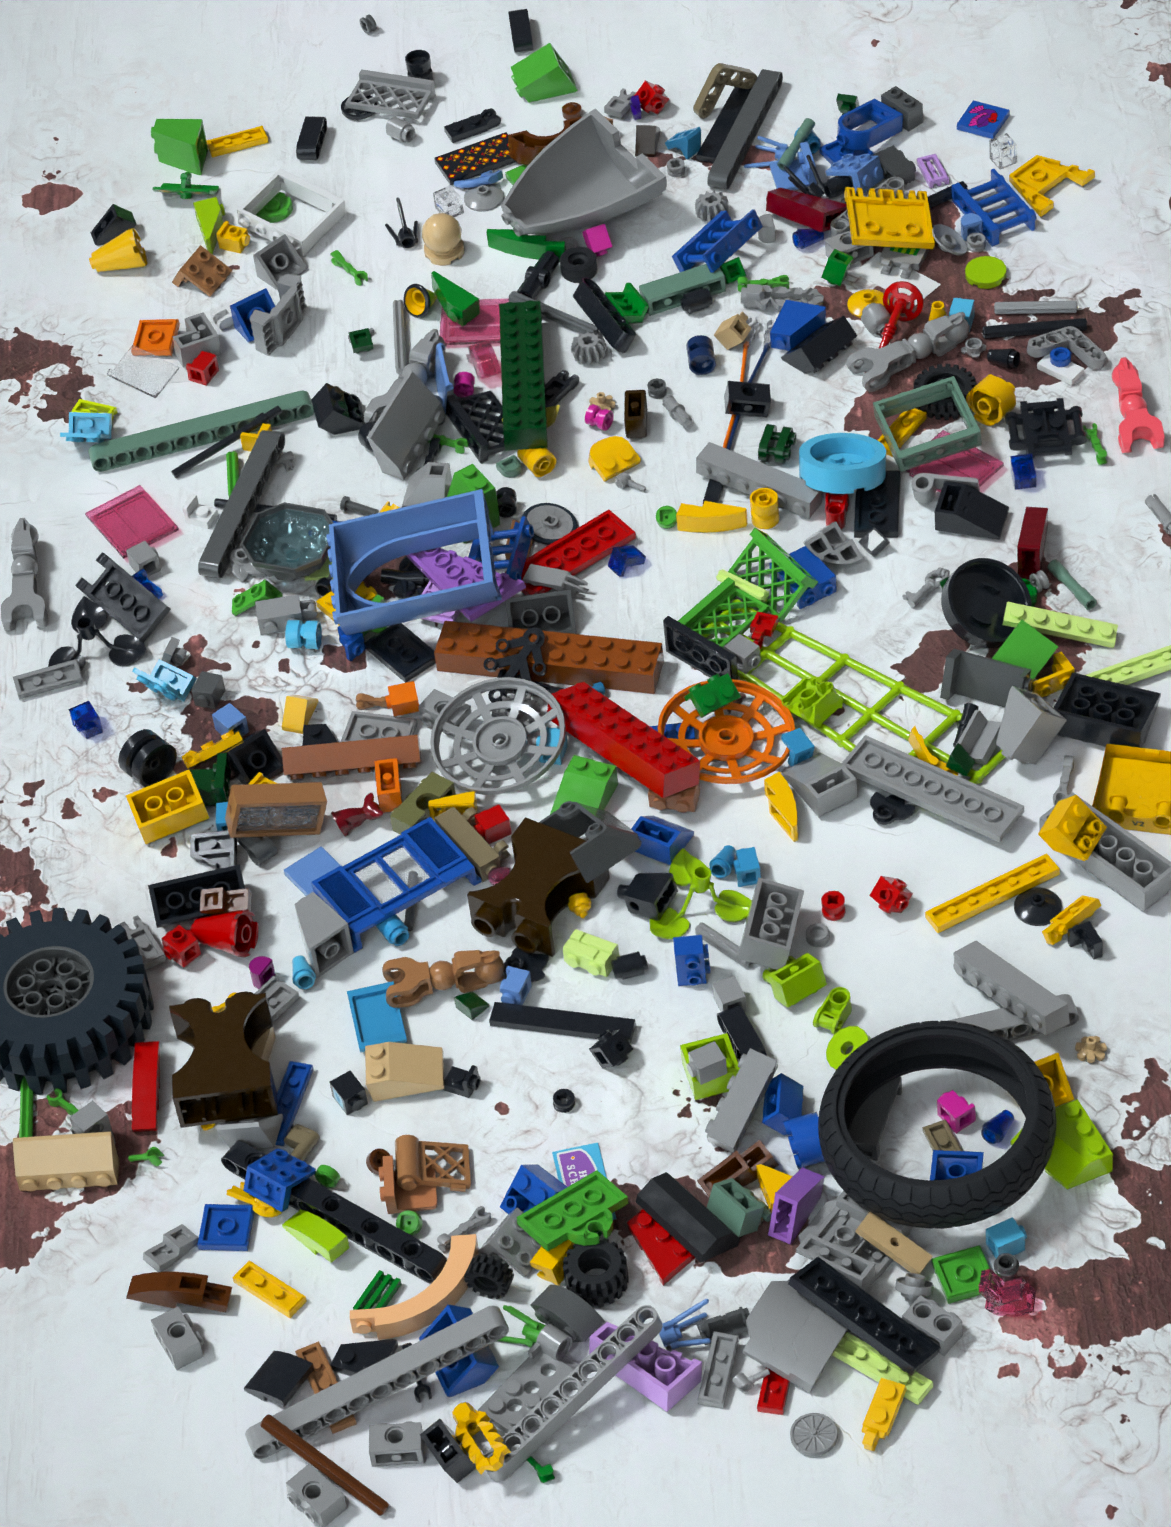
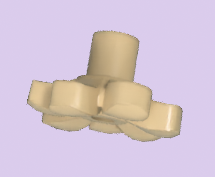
M603 392L597 393V398L591 397L589 400L590 405H598L602 410H611L616 406L611 395L605 397Z
M1098 1036L1083 1037L1081 1043L1077 1042L1075 1045V1050L1078 1052L1077 1058L1080 1061L1087 1058L1088 1063H1094L1095 1058L1102 1061L1105 1058L1104 1052L1107 1050V1046L1105 1043H1100V1037Z

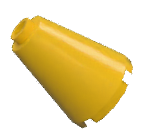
M136 229L126 230L92 252L91 258H89L92 269L103 272L146 266L148 264L146 252L139 242L141 239Z

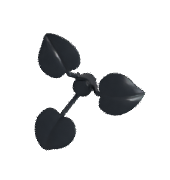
M83 596L76 606L71 619L73 630L79 633L77 635V651L70 646L57 649L51 655L48 667L77 659L80 671H82L86 664L85 658L79 655L82 651V640H92L95 636H98L111 649L109 659L117 666L133 664L145 655L147 649L142 641L128 634L117 636L114 639V643L110 644L98 630L107 620L106 611Z

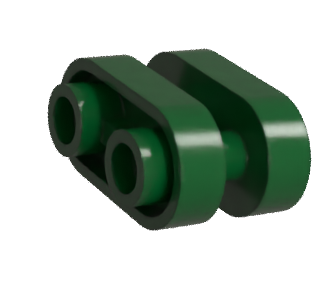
M767 424L759 443L758 460L768 461L770 455L774 456L775 463L785 464L786 460H789L791 456V445L796 443L797 434L793 432V428L784 426L781 432H777L776 425Z

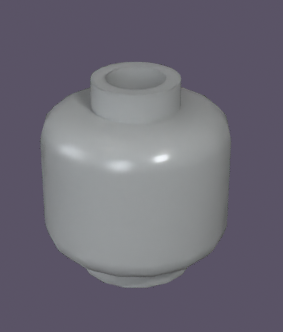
M870 303L862 310L861 321L871 334H882L886 323L888 324L891 315L884 305Z

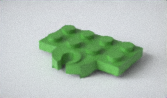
M596 1170L517 1217V1224L547 1251L567 1240L584 1246L599 1244V1236L593 1231H602L603 1236L608 1238L613 1231L612 1213L628 1204V1196Z

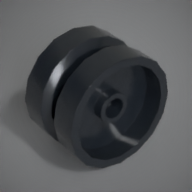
M143 729L134 733L123 744L119 753L118 763L125 773L133 777L142 786L147 787L166 779L171 774L176 764L177 753L172 745L155 732Z

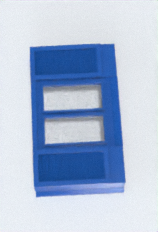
M429 817L352 862L339 866L312 881L314 893L348 923L352 947L355 953L363 948L360 934L464 876L473 886L482 881L476 874L475 867L435 821Z

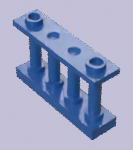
M991 169V181L969 190L964 189L959 182L951 185L953 203L964 215L974 213L981 217L983 235L992 247L999 244V235L1002 231L1025 223L1031 231L1035 230V221L1037 219L1035 211L1026 205L1005 181L1003 175H1000L995 169ZM991 189H995L998 193L980 201L972 198ZM1002 200L1008 204L989 213L984 212L982 209ZM1013 211L1018 215V217L1000 224L992 221Z
M752 209L741 220H731L727 211H721L674 253L672 258L679 272L691 269L696 263H706L710 273H713L754 236L763 225L755 209Z
M526 516L521 517L519 528L495 531L494 535H491L492 543L494 540L516 537L514 544L492 547L493 555L511 553L509 560L494 561L495 570L507 569L506 574L514 580H521L531 539L534 536V528ZM479 538L473 539L468 557L482 563Z

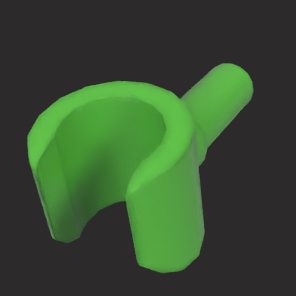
M151 1147L146 1153L129 1155L128 1159L130 1162L149 1160L154 1166H159L162 1163L159 1158L163 1157L164 1154L157 1147Z

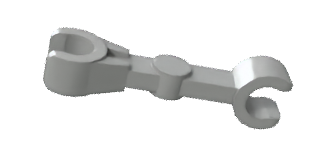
M1064 756L1063 772L1060 777V785L1053 794V805H1056V800L1064 799L1068 796L1067 787L1069 786L1071 771L1074 768V756Z
M483 1206L476 1208L468 1221L461 1223L451 1233H443L437 1238L438 1248L442 1252L449 1251L451 1248V1236L467 1235L474 1227L487 1225L491 1221V1213L481 1216L485 1213V1208Z

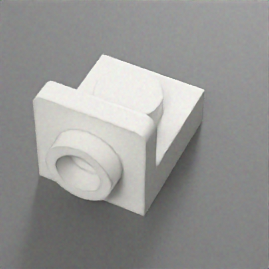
M192 494L183 505L182 510L185 521L188 524L209 529L218 517V510L199 504L197 495Z

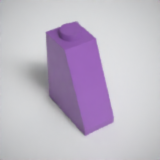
M802 1167L775 1193L768 1232L769 1236L788 1244L794 1241L821 1198L825 1176Z

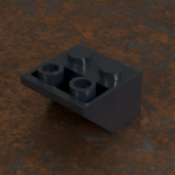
M325 383L311 399L317 425L327 432L337 435L360 430L365 424L360 399L354 394L343 391L338 386Z

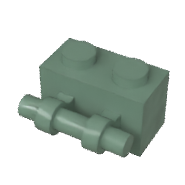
M733 1178L713 1184L707 1209L738 1237L757 1231L761 1218L766 1222L771 1220L772 1213L769 1211V1207L763 1201L759 1202L750 1189L744 1188Z

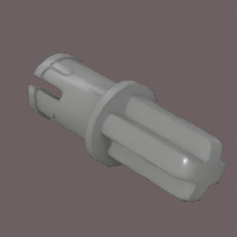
M668 395L663 399L662 405L669 411L672 419H676L683 427H688L692 423V418L685 412V407L679 404L672 395Z

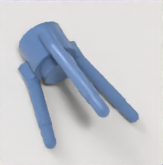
M758 136L757 139L777 147L755 146L756 149L775 152V159H778V161L789 147L788 144L779 143L762 136ZM778 161L745 164L744 168L770 166V164L778 163Z
M708 1299L697 1303L672 1320L662 1323L663 1326L659 1335L664 1347L671 1345L672 1350L679 1347L711 1342L709 1338L678 1341V1339L683 1338L680 1329L707 1317V1313L704 1312L682 1323H677L708 1304Z

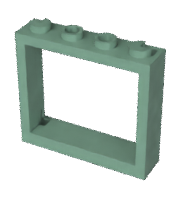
M954 376L873 402L874 416L900 472L982 445L981 431ZM952 397L967 429L900 451L885 418Z

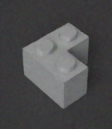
M205 313L184 318L186 332L173 336L175 355L182 367H186L187 363L192 364L194 358L201 351L209 352L216 356L221 355L219 335Z

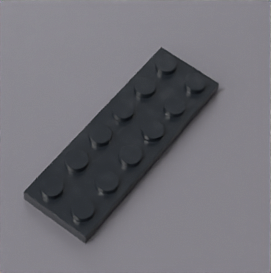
M816 1257L791 1276L788 1285L799 1294L813 1302L819 1309L825 1311L837 1320L839 1324L845 1326L911 1376L932 1360L941 1348L819 1257Z

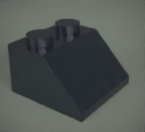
M266 729L254 732L241 742L222 752L227 753L231 773L243 785L249 784L259 772L263 773L265 778L271 779L283 771L282 757Z

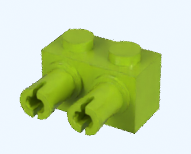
M809 953L797 959L793 956H788L785 966L778 970L768 968L769 971L766 969L762 974L763 980L771 984L774 998L787 1008L797 1004L800 1000L816 993L827 985L821 962Z

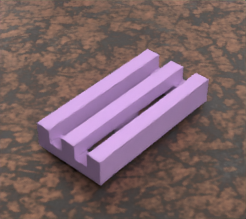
M936 154L917 158V165L929 188H933L934 184L941 186V182L949 184V178ZM930 160L935 164L941 177H938Z

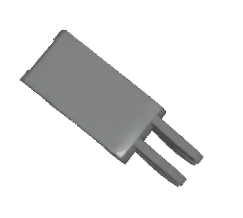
M530 564L522 579L524 583H530L533 586H546L556 591L571 589V596L576 599L585 598V595L578 594L576 591L586 593L589 590L579 586L588 585L585 580L572 576L568 571Z

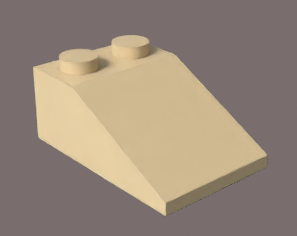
M384 1042L365 1046L366 1086L374 1102L444 1089L442 1047Z

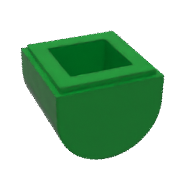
M739 257L727 261L719 267L725 275V284L734 282L739 277H746Z

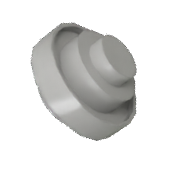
M907 1273L905 1277L896 1279L895 1289L901 1292V1296L905 1297V1301L914 1303L920 1295L925 1298L932 1295L934 1284L927 1281L924 1275Z

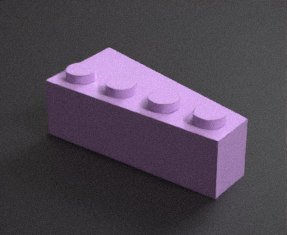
M606 1322L590 1336L589 1354L611 1335L618 1326ZM629 1336L625 1342L633 1340L635 1336ZM651 1341L616 1376L668 1412L701 1382L702 1361L694 1358L691 1361L682 1357V1353L675 1350L667 1351L658 1347V1343ZM610 1354L606 1360H611L616 1354Z

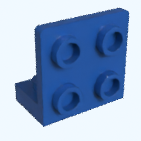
M277 1148L247 1166L243 1191L283 1212L288 1209L292 1187L313 1176L316 1169L305 1161L288 1154L287 1151Z

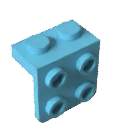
M69 412V433H60V437H66V441L84 442V438H86V442H105V439H111L112 414Z
M160 659L150 675L137 668H134L132 671L137 675L136 680L145 684L148 689L156 693L158 691L163 693L165 697L172 701H175L177 698L184 702L197 680L193 675Z

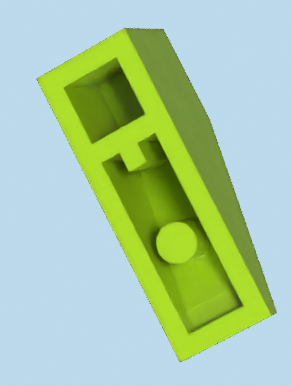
M217 197L193 202L198 225L207 251L213 254L218 241L216 233L223 225L222 216L225 215L223 204L218 203Z

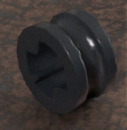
M569 1089L557 1090L553 1094L554 1109L561 1113L571 1111L575 1106L574 1093ZM566 1098L567 1103H561V1099Z

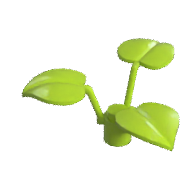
M683 848L674 857L669 873L673 874L676 885H691L684 905L679 914L675 909L668 907L660 921L650 919L649 925L651 933L660 938L673 939V937L683 936L688 931L690 924L682 916L685 914L693 892L704 893L710 889L713 901L717 902L715 905L716 914L729 922H737L747 918L751 900L733 890L721 891L718 898L714 890V883L710 882L711 870L702 861L692 856Z

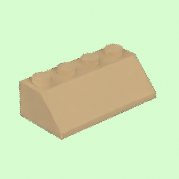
M111 1132L13 1138L15 1176L20 1191L31 1192L46 1189L58 1190L61 1188L118 1185L119 1158Z

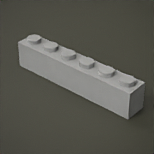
M708 442L696 457V473L749 495L759 488H770L778 495V507L794 512L797 515L810 519L822 503V491L808 487L805 480L714 443Z
M974 941L953 952V967L959 976L968 980L973 986L978 987L987 996L995 999L1004 1008L1012 1011L1018 1018L1023 1019L1045 1036L1070 1024L1068 1004L978 941Z

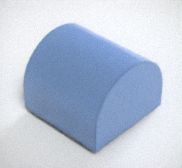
M969 213L962 216L961 237L963 240L967 241V237L972 233L983 234L982 219L979 215Z

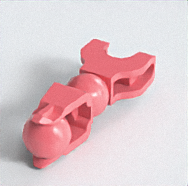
M1123 357L1112 372V381L1118 387L1120 412L1125 418L1120 423L1118 429V443L1121 452H1132L1131 444L1138 439L1150 441L1154 449L1164 448L1162 422L1148 413L1147 403L1142 398V384L1139 379L1138 370L1126 357Z

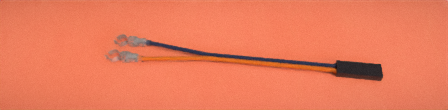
M752 317L746 321L747 324L752 322ZM757 317L755 318L757 325L751 327L752 329L743 341L740 382H744L747 350L751 346L752 340L755 339L756 329L759 327ZM772 318L766 324L767 329L764 333L763 352L748 381L750 383L753 382L767 351L772 347L770 340L771 329L768 327L772 325ZM732 414L723 448L731 449L740 415ZM709 479L703 504L704 501L718 503L724 484Z

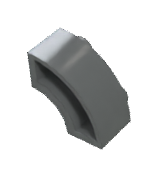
M549 1285L531 1304L539 1321L547 1325H554L572 1337L573 1343L585 1342L605 1322L598 1312L585 1300L572 1291L558 1285Z

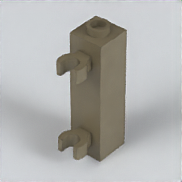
M452 807L436 816L435 823L464 853L475 867L476 874L481 878L482 882L502 872L500 860L510 856V853L506 850L509 848V845L504 840H501L492 848L473 828L476 825L474 815L478 814L473 807L467 809L463 815L455 807Z

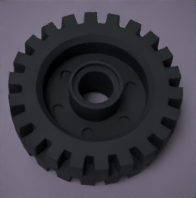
M937 364V368L930 366L929 371L924 369L922 374L919 373L917 375V379L914 381V389L954 376L966 400L967 394L976 386V380L970 371L967 372L964 367L959 369V365L955 364L953 367H951V364H946L945 367H942V364ZM952 397L917 407L918 410L926 412L929 418L932 419L935 416L936 420H940L941 417H944V420H949L951 416L954 420L958 419V414L960 415Z

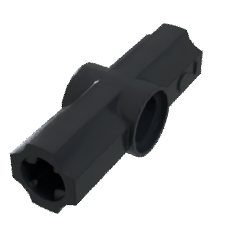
M552 251L543 253L534 267H528L525 273V280L517 292L535 299L541 288L545 289L548 287L551 274L559 264V257Z

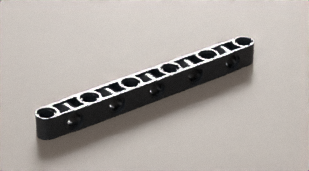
M237 1141L221 1158V1162L227 1170L245 1180L247 1166L267 1154L256 1150L242 1141ZM310 1178L291 1189L289 1206L298 1211L300 1209L308 1211L326 1220L344 1233L349 1240L406 1272L432 1284L443 1270L447 1258L441 1252Z

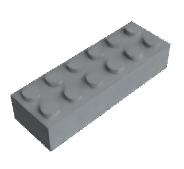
M1071 792V793H1070L1068 796H1066L1064 799H1066V798H1068V797H1071V796H1074V795H1076V794H1074L1073 792ZM1081 799L1107 828L1088 860L1082 861L1071 856L1068 857L1141 910H1147L1171 890V862ZM1054 807L1039 818V831Z

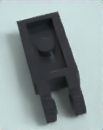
M493 108L485 109L481 114L444 126V132L451 142L455 143L499 126L501 118L496 115L497 113Z
M562 370L555 377L553 376L545 384L546 407L555 406L579 383V376L573 374L569 378V372L566 370Z

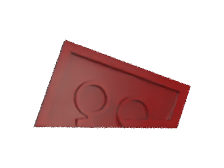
M642 1209L627 1222L629 1231L640 1249L644 1251L649 1264L655 1269L663 1286L695 1259L688 1250L645 1210Z

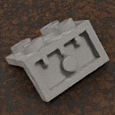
M517 1207L504 1218L478 1252L487 1256L492 1252L498 1254L519 1274L526 1277L533 1269L530 1261L541 1245L517 1224V1217L523 1214Z

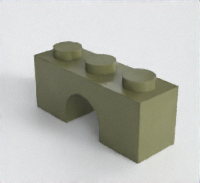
M431 772L412 793L407 795L402 804L392 811L390 815L392 830L401 835V832L427 819L426 812L423 810L429 808L428 801L456 795L454 783Z

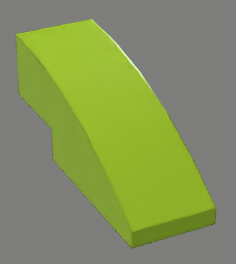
M300 1209L282 1224V1227L311 1252L315 1255L321 1254L330 1263L350 1248L348 1238L344 1233L326 1220L308 1211Z

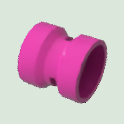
M595 404L590 405L585 414L586 424L590 426L596 425L603 431L610 428L614 419V413L611 410H602L600 406Z

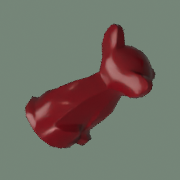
M373 793L366 795L362 808H347L331 812L344 836H347L351 829L362 825L365 820H376L383 816L379 805L374 802Z

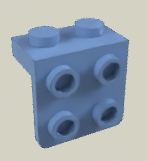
M846 154L842 156L841 160L831 164V167L825 171L827 176H851L855 193L857 188H862L863 194L884 178L879 156H870V154H862L860 156Z

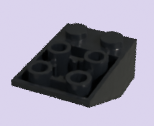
M944 481L934 511L935 530L1000 540L1009 512V506L966 484Z

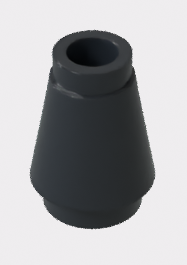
M990 349L987 354V360L1011 370L1018 367L1020 353L1015 349Z

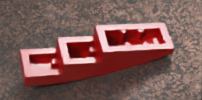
M160 1042L135 1043L133 1061L132 1131H157L160 1089Z

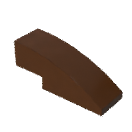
M758 1140L741 1154L736 1150L699 1178L697 1182L710 1198L712 1187L715 1183L733 1178L744 1187L757 1180L756 1165L762 1164L774 1169L779 1164L762 1141Z

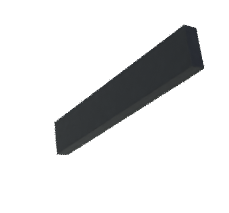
M734 87L697 153L698 161L714 163L752 88Z
M494 1002L489 1019L490 1026L597 1039L606 1030H620L628 1036L630 1043L636 1026L635 1019L501 1002Z

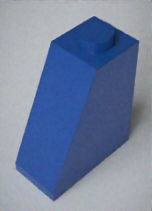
M786 300L770 331L771 348L791 350L827 322L826 307Z

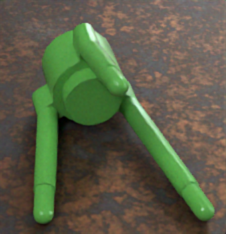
M504 1305L503 1309L525 1323L522 1330V1335L525 1336V1339L505 1336L498 1341L532 1347L536 1343L540 1331L546 1325L531 1319L512 1306Z

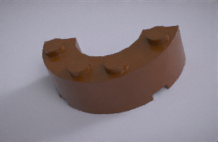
M582 116L563 121V130L551 136H537L529 133L527 130L509 134V156L518 164L528 166L549 143L581 119Z

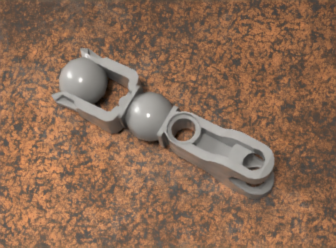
M964 312L943 316L928 321L925 324L923 333H915L908 340L904 338L902 341H896L880 349L868 347L852 353L848 357L846 365L854 374L866 372L862 378V385L868 392H874L887 386L893 374L909 367L912 363H916V359L926 358L931 354V351L937 356H943L954 349L957 344L968 337L970 326L967 320L964 319Z
M432 329L412 348L409 354V364L403 368L402 374L394 381L388 392L370 401L364 412L365 424L378 420L409 370L423 384L426 383L427 378L434 377L436 345L443 343L445 345L443 355L446 351V342L439 336L437 329Z
M19 518L11 534V551L14 560L11 565L12 592L1 604V621L4 631L15 630L17 621L24 617L35 619L37 628L46 627L48 619L44 599L37 594L36 576L38 573V560L35 545L39 539L37 529L28 523L25 518Z

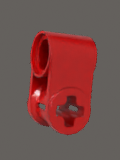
M826 493V526L832 522H837L841 530L845 527L849 494Z

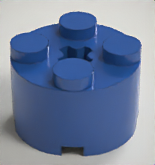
M817 1112L783 1121L792 1153L796 1154L794 1159L798 1169L825 1161L819 1142V1117Z

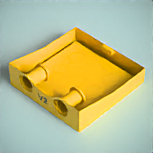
M1106 744L1092 806L1124 829L1171 835V751Z

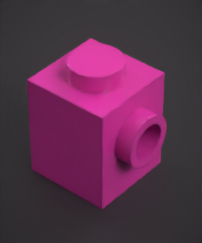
M605 224L586 229L582 232L587 248L591 249L596 254V257L607 254V250L612 247Z

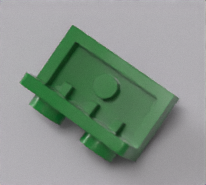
M631 283L625 284L623 292H605V295L628 323L643 322L648 310V304Z
M728 673L721 677L719 674L707 679L708 683L703 686L701 683L688 689L690 693L684 697L686 701H692L701 718L741 698Z

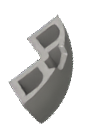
M832 522L803 542L812 554L829 563L850 564L863 559L853 539H846L837 522Z

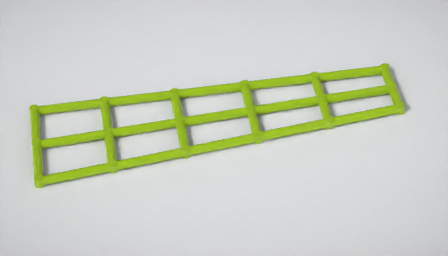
M735 599V600L732 601V603L741 602V601L738 600V599ZM744 608L731 609V614L738 611L745 613ZM747 608V613L757 612L752 608ZM724 610L719 615H729V610ZM725 621L716 622L717 627L729 625L725 624ZM714 622L709 623L705 628L714 627ZM778 623L775 630L782 634L768 647L762 646L760 649L761 662L758 666L766 659H769L801 679L804 677L816 678L819 684L827 682L841 668L848 666L892 688L871 708L835 688L836 693L843 697L844 704L863 714L843 734L837 733L824 723H822L821 727H818L804 720L805 722L836 742L839 747H843L849 752L856 746L849 740L870 720L875 721L908 741L910 735L908 730L879 714L899 694H904L947 716L924 739V743L932 756L937 757L944 763L948 762L950 755L932 744L955 722L961 720L962 713L959 710L952 709L904 685L902 681H896L850 658L848 654H842L794 630L792 626ZM705 634V635H702V636H704V637L706 638V637H708L710 634ZM742 634V636H744V637H746L747 639H749V640H751L752 642H754V640H752L751 638H749V637H747L746 635ZM792 638L836 660V662L823 674L816 677L776 654L775 651ZM756 668L751 669L747 674L737 669L741 680L761 686L775 694L779 699L783 697L782 694L751 674ZM1002 749L988 761L987 765H984L978 771L972 768L967 775L970 777L968 781L974 784L982 783L983 778L1006 758L1001 753ZM914 750L908 753L909 755L918 758Z

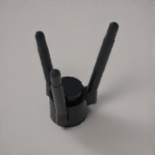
M807 155L806 158L817 184L812 182L806 186L787 166H784V170L790 175L788 179L802 193L817 197L825 194L822 190L825 185L821 182L810 155Z
M397 197L396 202L402 228L397 236L389 224L386 223L385 227L394 238L397 246L401 245L403 248H411L418 242V221H414L413 230L407 227L400 198Z

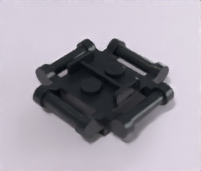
M1056 398L1055 401L1033 403L1020 401L1021 414L1015 412L1005 414V422L1008 425L1010 434V449L1013 451L1026 450L1028 459H1034L1035 456L1072 455L1073 445H1082L1087 442V435L1083 431L1081 419L1083 415L1082 408L1080 406H1073L1069 410H1065L1063 398ZM1067 420H1073L1074 435H1069ZM1017 425H1022L1024 439L1019 438Z

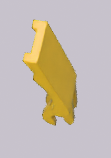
M916 726L911 729L908 741L918 759L958 776L957 772L946 767L947 763L932 756L925 746L923 736L918 733Z

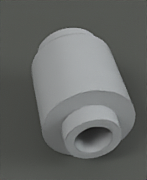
M397 117L391 118L386 123L387 135L401 142H410L415 136V128L410 123Z

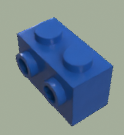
M702 935L673 937L678 986L707 984L706 974L711 973L708 959L709 952L708 944H703Z
M783 1073L772 1078L764 1094L762 1123L784 1136L787 1135L783 1121L802 1116L804 1086Z

